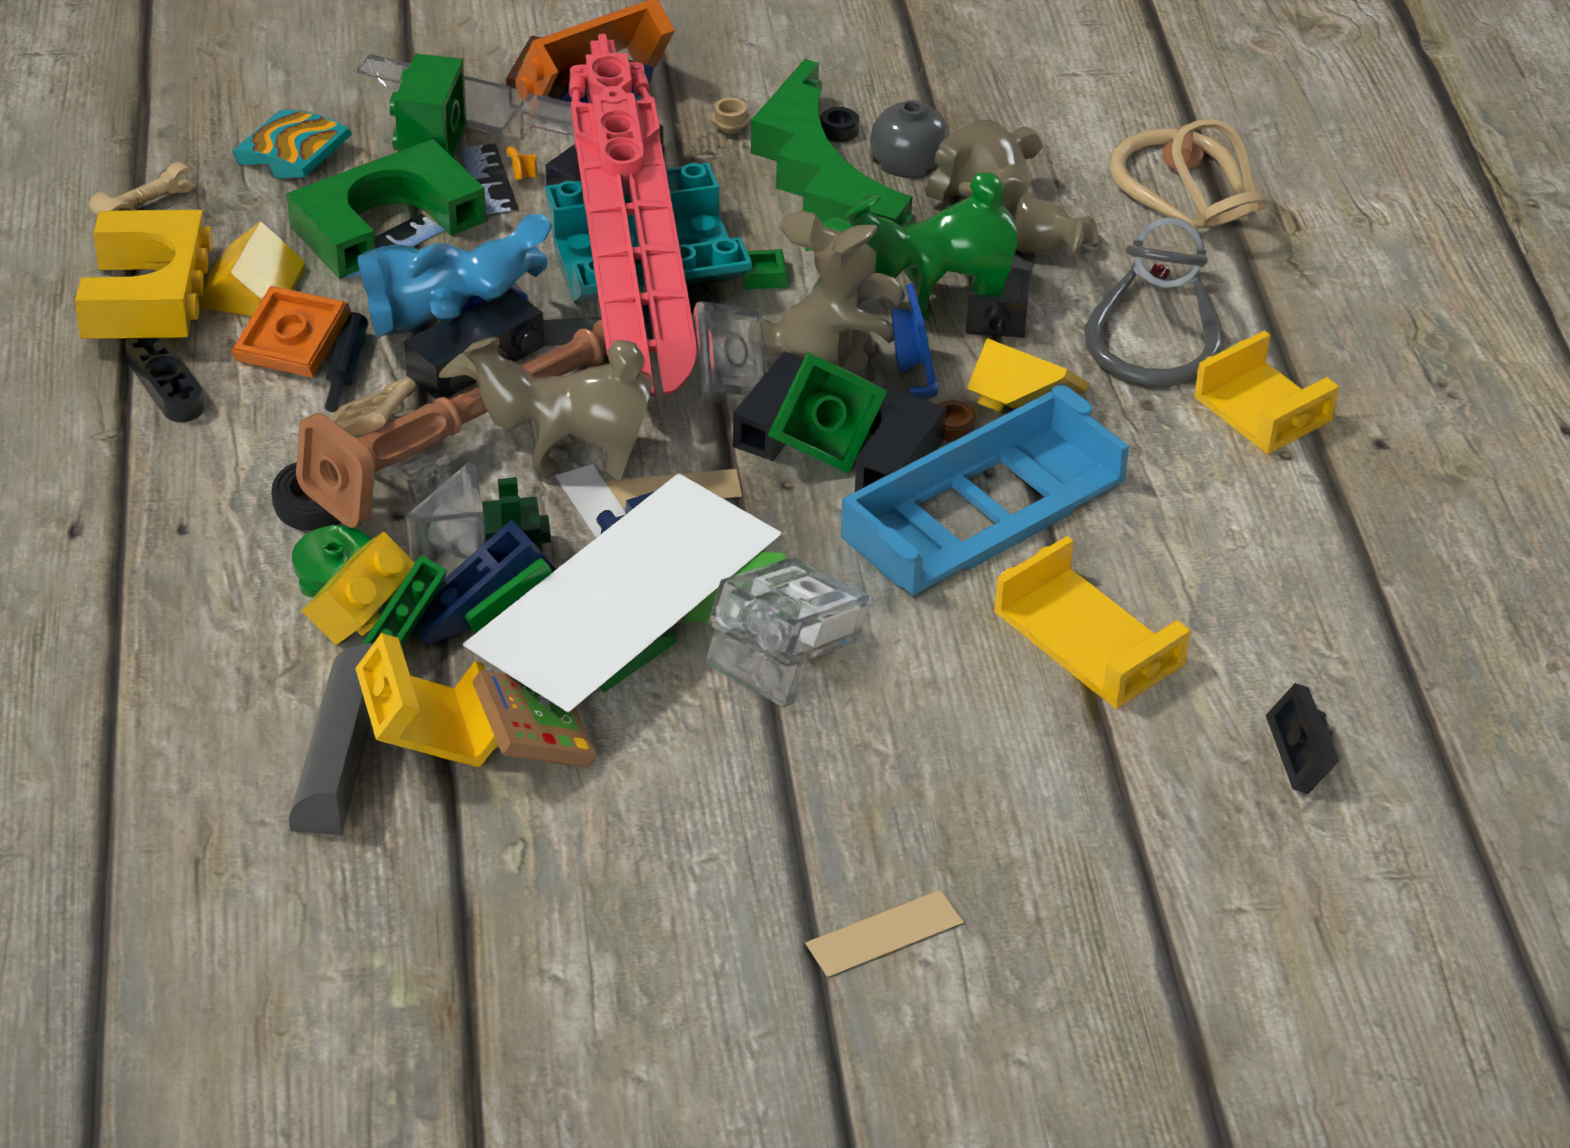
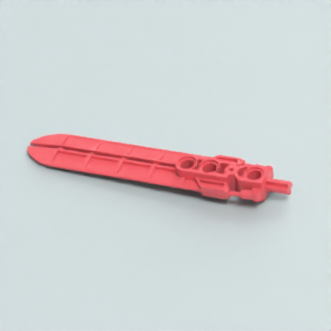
M599 34L598 41H590L591 54L586 55V65H574L570 68L569 95L572 97L571 123L575 148L577 150L606 351L608 355L610 346L616 340H629L636 343L645 357V365L642 371L647 372L651 376L649 353L656 352L663 394L665 396L674 394L690 377L695 366L697 346L660 140L656 104L654 98L649 95L651 88L644 73V65L639 62H629L627 53H616L614 40H607L606 34ZM632 87L636 95L642 97L641 100L635 101L634 93H631ZM585 90L587 92L588 104L580 102V99L585 96ZM630 195L631 203H625L624 196ZM627 215H633L638 247H632ZM634 260H641L646 293H639ZM641 305H648L653 333L652 340H647ZM652 384L650 396H655L654 385H653V384Z

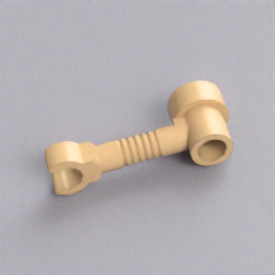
M175 162L158 179L120 196L112 197L107 192H98L90 199L89 209L97 217L99 211H136L135 207L166 193H187L195 185L187 179L180 181L178 179L182 174L191 171V168L182 162Z

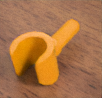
M509 146L506 149V154L512 159L514 180L539 177L536 154L523 155L513 146Z

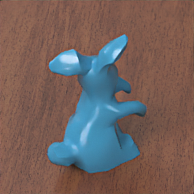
M543 214L526 215L512 234L503 239L484 242L470 252L447 243L431 244L420 250L405 245H389L363 252L358 256V265L363 286L367 293L369 311L376 337L380 338L394 333L415 331L434 317L442 321L453 320L461 315L464 305L474 296H479L487 302H491L501 298L526 272L537 277L547 268L546 255L535 246L544 242L552 229L548 218Z

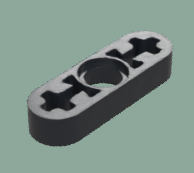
M127 338L125 347L128 364L164 416L175 422H188L198 418L204 411L201 386L167 339ZM149 354H155L154 357L149 358ZM162 373H173V374H175V375H173V376H171V377H168V378H155V377H154V376H156V375H158V374H162ZM180 394V398L174 397V395Z

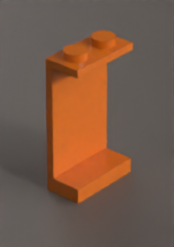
M647 0L533 40L515 79L518 95L523 101H527L533 114L540 112L558 73L570 69L574 65L586 63V55L591 54L590 41H598L599 34H606L607 40H614L616 52L627 48L633 61L644 65V73L655 70L675 29L658 0Z

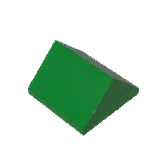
M807 352L768 436L849 474L888 390Z

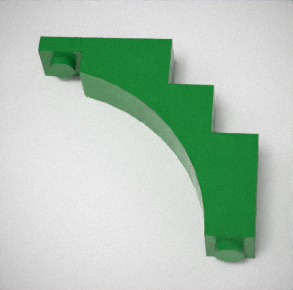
M804 59L751 119V154L777 161L776 188L802 196L803 211L815 213L821 222L833 217L847 220L845 214L851 207L865 197L879 195L881 196L880 200L870 206V212L874 216H884V218L894 221L901 227L916 223V216L912 214V196L884 186L859 172L829 142L819 118L822 81L819 80V63Z

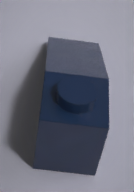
M510 520L445 578L444 584L419 620L414 631L426 645L467 631L471 628L465 618L466 614L535 561L542 558L549 564L552 573L556 569L526 534Z

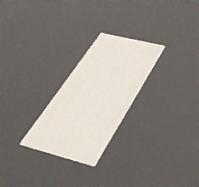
M676 474L464 642L463 646L566 712H570L782 533L685 476Z

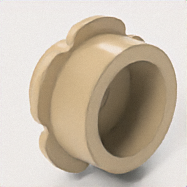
M723 98L717 101L715 112L711 114V122L715 125L718 124V128L724 133L734 134L740 132L750 123V114L747 111L746 103L738 98Z

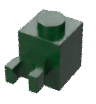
M517 477L497 479L499 500L480 502L483 544L512 520L543 554L542 544L551 543L548 515H539L537 497L520 498L518 495Z

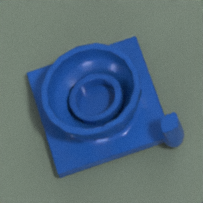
M910 283L906 284L910 311L891 308L894 345L899 373L906 372L912 367L922 364L927 384L924 387H910V395L925 399L938 394L939 384L932 364L924 320L913 284Z

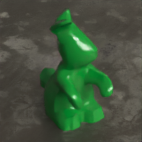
M992 172L976 173L969 185L973 192L972 196L948 206L940 213L926 220L905 227H901L890 219L874 216L870 212V206L880 200L881 196L879 195L865 197L851 207L845 214V218L848 221L833 217L822 222L826 228L840 232L856 225H877L875 234L867 242L877 252L874 273H881L896 278L904 271L909 280L917 284L916 297L922 317L925 319L931 316L932 309L928 303L930 294L935 284L947 271L971 276L972 291L978 295L1001 296L1012 268L1018 242L1016 222L1008 209L1001 204L1004 199V185L1000 178ZM805 247L806 252L812 250Z

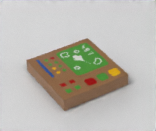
M480 670L473 680V685L503 756L579 767H589L597 756L576 707L570 712H566L508 674Z

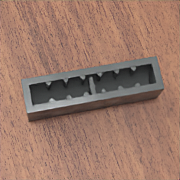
M374 643L349 647L338 654L333 661L289 815L290 831L342 835L371 725L355 668Z

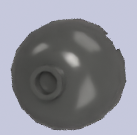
M908 100L894 104L883 110L873 124L870 135V159L873 163L875 159L881 162V170L887 174L902 178L925 177L927 169L938 166L934 163L935 153L939 149L941 142L950 135L949 127L940 112L924 103Z

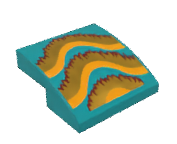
M279 110L233 149L232 152L238 165L269 164L275 178L306 177L352 134L348 127L318 114L298 110Z

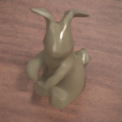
M976 120L965 128L949 135L939 145L934 163L939 167L928 180L925 189L927 197L942 202L949 197L960 196L965 200L972 196L973 192L969 185L976 173L992 172L1000 178L1004 185V199L1001 204L1008 209L1016 222L1018 238L1016 251L1019 253H1039L1069 245L1072 255H1075L1081 244L1096 247L1099 243L1097 225L1091 216L1071 218L1061 206L1054 202L1037 199L1028 181L1025 160L1035 158L1043 148L1042 142L1035 131L1021 126L1010 133L995 121Z
M799 211L784 216L780 227L782 232L791 243L812 249L815 267L820 277L814 285L810 296L792 306L780 323H772L766 319L755 320L748 329V342L763 356H780L786 351L804 358L806 353L810 352L872 382L875 376L869 360L877 355V346L870 332L877 333L890 343L894 341V331L892 324L885 318L858 309V306L862 301L876 296L887 297L897 306L902 303L905 297L902 286L894 277L874 273L877 252L867 242L875 234L877 225H856L840 232L826 228L815 213Z
M486 337L472 343L463 353L451 360L440 371V378L467 375L476 379L486 410L495 425L509 430L531 419H535L539 423L533 451V468L544 478L551 476L556 464L550 458L549 453L556 442L560 439L568 446L578 444L577 438L591 445L606 450L603 468L620 482L642 424L653 384V376L642 371L645 365L644 355L637 344L629 340H616L612 343L608 350L610 364L589 367L567 376L535 378L521 365L511 360H506L499 355L498 346L500 340L498 337Z

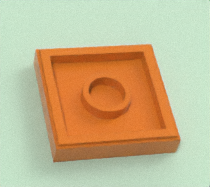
M270 286L231 351L235 360L313 378L351 314V309L346 301Z

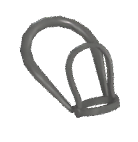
M1168 217L1149 223L1140 232L1137 240H1134L1133 245H1128L1126 248V253L1134 257V263L1130 271L1096 306L1085 324L1084 332L1087 350L1100 367L1119 379L1143 386H1174L1197 379V370L1200 362L1209 356L1222 352L1221 329L1201 282L1200 268L1208 263L1207 250H1204V243L1198 230L1189 222L1176 217ZM1174 224L1184 228L1193 236L1197 245V252L1195 255L1144 248L1143 242L1153 229L1161 225ZM1142 258L1194 266L1183 277L1176 280H1163L1155 277L1146 269ZM1137 275H1141L1150 283L1163 288L1178 287L1187 282L1194 284L1205 337V347L1201 355L1189 364L1170 369L1144 368L1123 361L1112 354L1103 343L1102 329Z

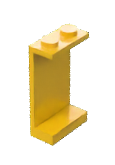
M1065 536L1054 544L1041 548L1034 556L1017 566L1007 568L997 577L994 612L1113 708L1118 709L1186 665L1191 630L1179 620H1175L1160 631L1152 632L1071 569L1074 540L1069 536Z

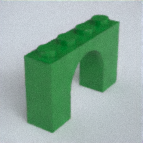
M434 139L286 193L290 228L339 279L360 271L358 256L363 252L375 249L374 230L359 216L370 208L385 204H406L418 207L427 212L450 236L487 222L485 188Z

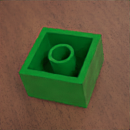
M415 53L409 68L402 71L398 92H393L390 98V115L396 118V127L392 139L394 150L401 151L434 139L453 158L455 157L468 127L463 59Z

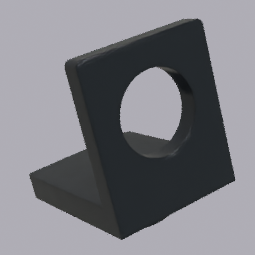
M1022 272L1020 298L970 294L968 298L966 333L1024 338L1028 306L1029 272Z

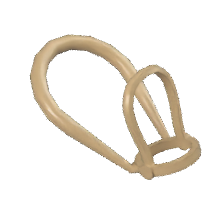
M1196 120L1183 126L1178 131L1171 128L1142 131L1125 138L1111 153L1109 172L1118 188L1133 199L1168 217H1176L1189 222L1195 229L1218 227L1265 208V199L1262 192L1255 190L1248 155L1242 139L1236 130L1221 120ZM1205 128L1217 129L1231 140L1241 167L1240 172L1237 162L1225 146L1211 137L1193 132L1192 143L1197 144L1203 152L1218 162L1235 193L1234 196L1218 201L1207 207L1201 191L1190 175L1181 151L1182 141L1186 134ZM1173 141L1172 157L1184 185L1198 208L1195 214L1196 220H1193L1131 177L1125 167L1127 158L1133 152L1147 146L1162 145Z

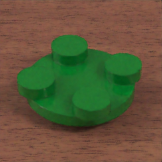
M341 525L318 528L304 535L295 544L292 551L293 569L299 578L301 593L307 597H314L342 566L372 539L359 529Z

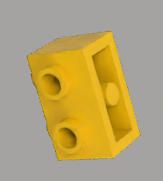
M382 531L361 547L301 611L335 645L355 631L363 636L373 628L381 616L377 610L384 602L387 604L390 602L415 562Z

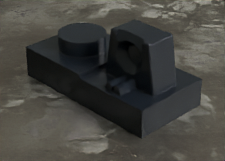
M1294 683L1265 716L1292 789L1309 794L1339 760L1330 739L1333 735V730L1329 726L1326 713L1317 709L1309 687Z

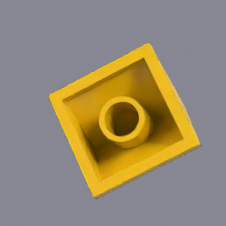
M259 221L223 250L204 282L203 297H198L199 308L253 316L270 286L289 290L296 288L306 269V262L265 224Z

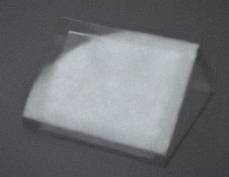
M704 301L696 303L692 319L697 346L696 373L699 403L744 400L766 373L762 309Z
M469 462L406 515L410 558L416 562L420 555L447 569L446 577L485 543L484 515L476 466Z

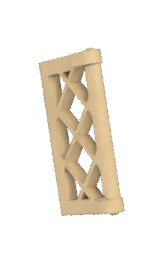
M403 378L388 384L383 390L342 405L330 419L352 436L360 433L363 436L383 428L388 418L404 399L415 391V382L410 378Z

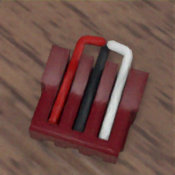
M1154 264L1150 273L1164 280L1169 277L1170 269L1162 264L1158 267L1157 264Z

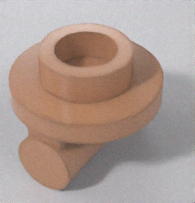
M1193 131L1184 136L1181 146L1182 156L1188 170L1199 166L1203 160V150L1197 144L1192 143ZM1172 141L1163 147L1162 158L1166 164L1177 170L1172 157Z

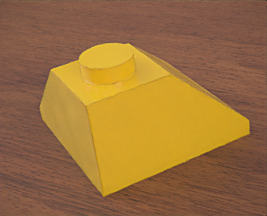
M987 338L966 389L980 395L977 401L978 404L1002 413L1004 406L1017 409L1052 391L1056 385H1066L1077 394L1087 392L1090 383L1066 368Z

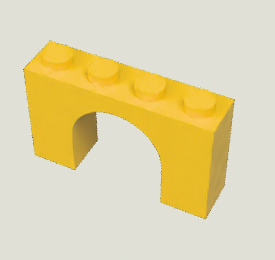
M203 210L99 211L93 231L98 270L147 269L156 271L133 277H82L75 297L80 339L188 337L191 320H198L199 317L198 297H203V274L208 273V252L213 250L212 227L204 226Z

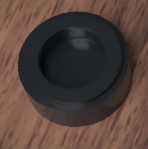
M832 107L820 114L821 126L829 141L846 142L858 135L859 116L853 110L846 107Z

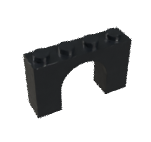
M784 351L733 412L734 448L772 462L783 450L786 444L769 437L768 434L804 360L803 357ZM871 382L888 391L869 429L873 436L856 456L855 492L938 450L944 442L946 407Z

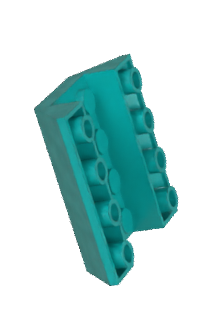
M690 163L681 167L667 168L666 174L686 284L696 285L741 278L752 270V262L741 237L729 238L719 215V185L710 164ZM565 181L560 184L545 186L555 252L572 301L577 303L597 300L599 298L581 181ZM630 195L624 196L625 203H631ZM627 215L632 247H638L633 215ZM634 260L639 293H643L646 290L641 260Z

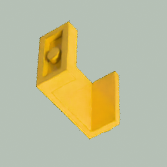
M1264 330L1200 362L1197 370L1194 398L1268 455L1333 421L1340 386L1328 377H1325L1304 389L1298 387L1266 362L1271 335Z
M381 633L355 668L376 740L478 768L482 766L493 750L499 747L473 685V680L479 671L485 670L482 662L474 661L454 688L410 676L399 638Z

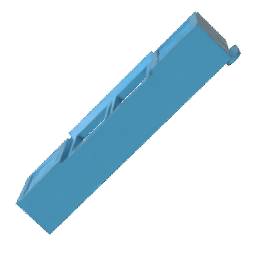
M1059 384L1054 386L1052 391L843 498L841 538L900 589L904 588L914 596L964 568L968 571L1073 514L1074 508L1124 482L1129 446L1089 416L1092 412V405L1068 386ZM1001 462L1043 495L1044 498L1011 515L968 479ZM953 488L996 524L964 541H960L919 505Z

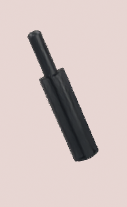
M351 312L336 340L326 375V380L332 381L325 403V409L328 412H336L338 410L344 386H351L353 383L369 325L367 318L360 313Z

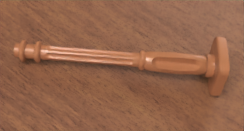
M602 319L594 324L592 331L587 328L579 329L574 334L571 342L521 366L535 378L563 376L584 365L587 367L599 366L602 364L604 356H608ZM478 386L451 399L446 397L437 398L433 403L426 404L414 412L389 421L383 428L358 438L353 437L322 413H315L304 418L299 425L296 477L301 489L307 496L344 525L356 527L366 522L371 515L375 473L425 450L438 441L444 440L449 435H456L461 430L463 424L487 413Z

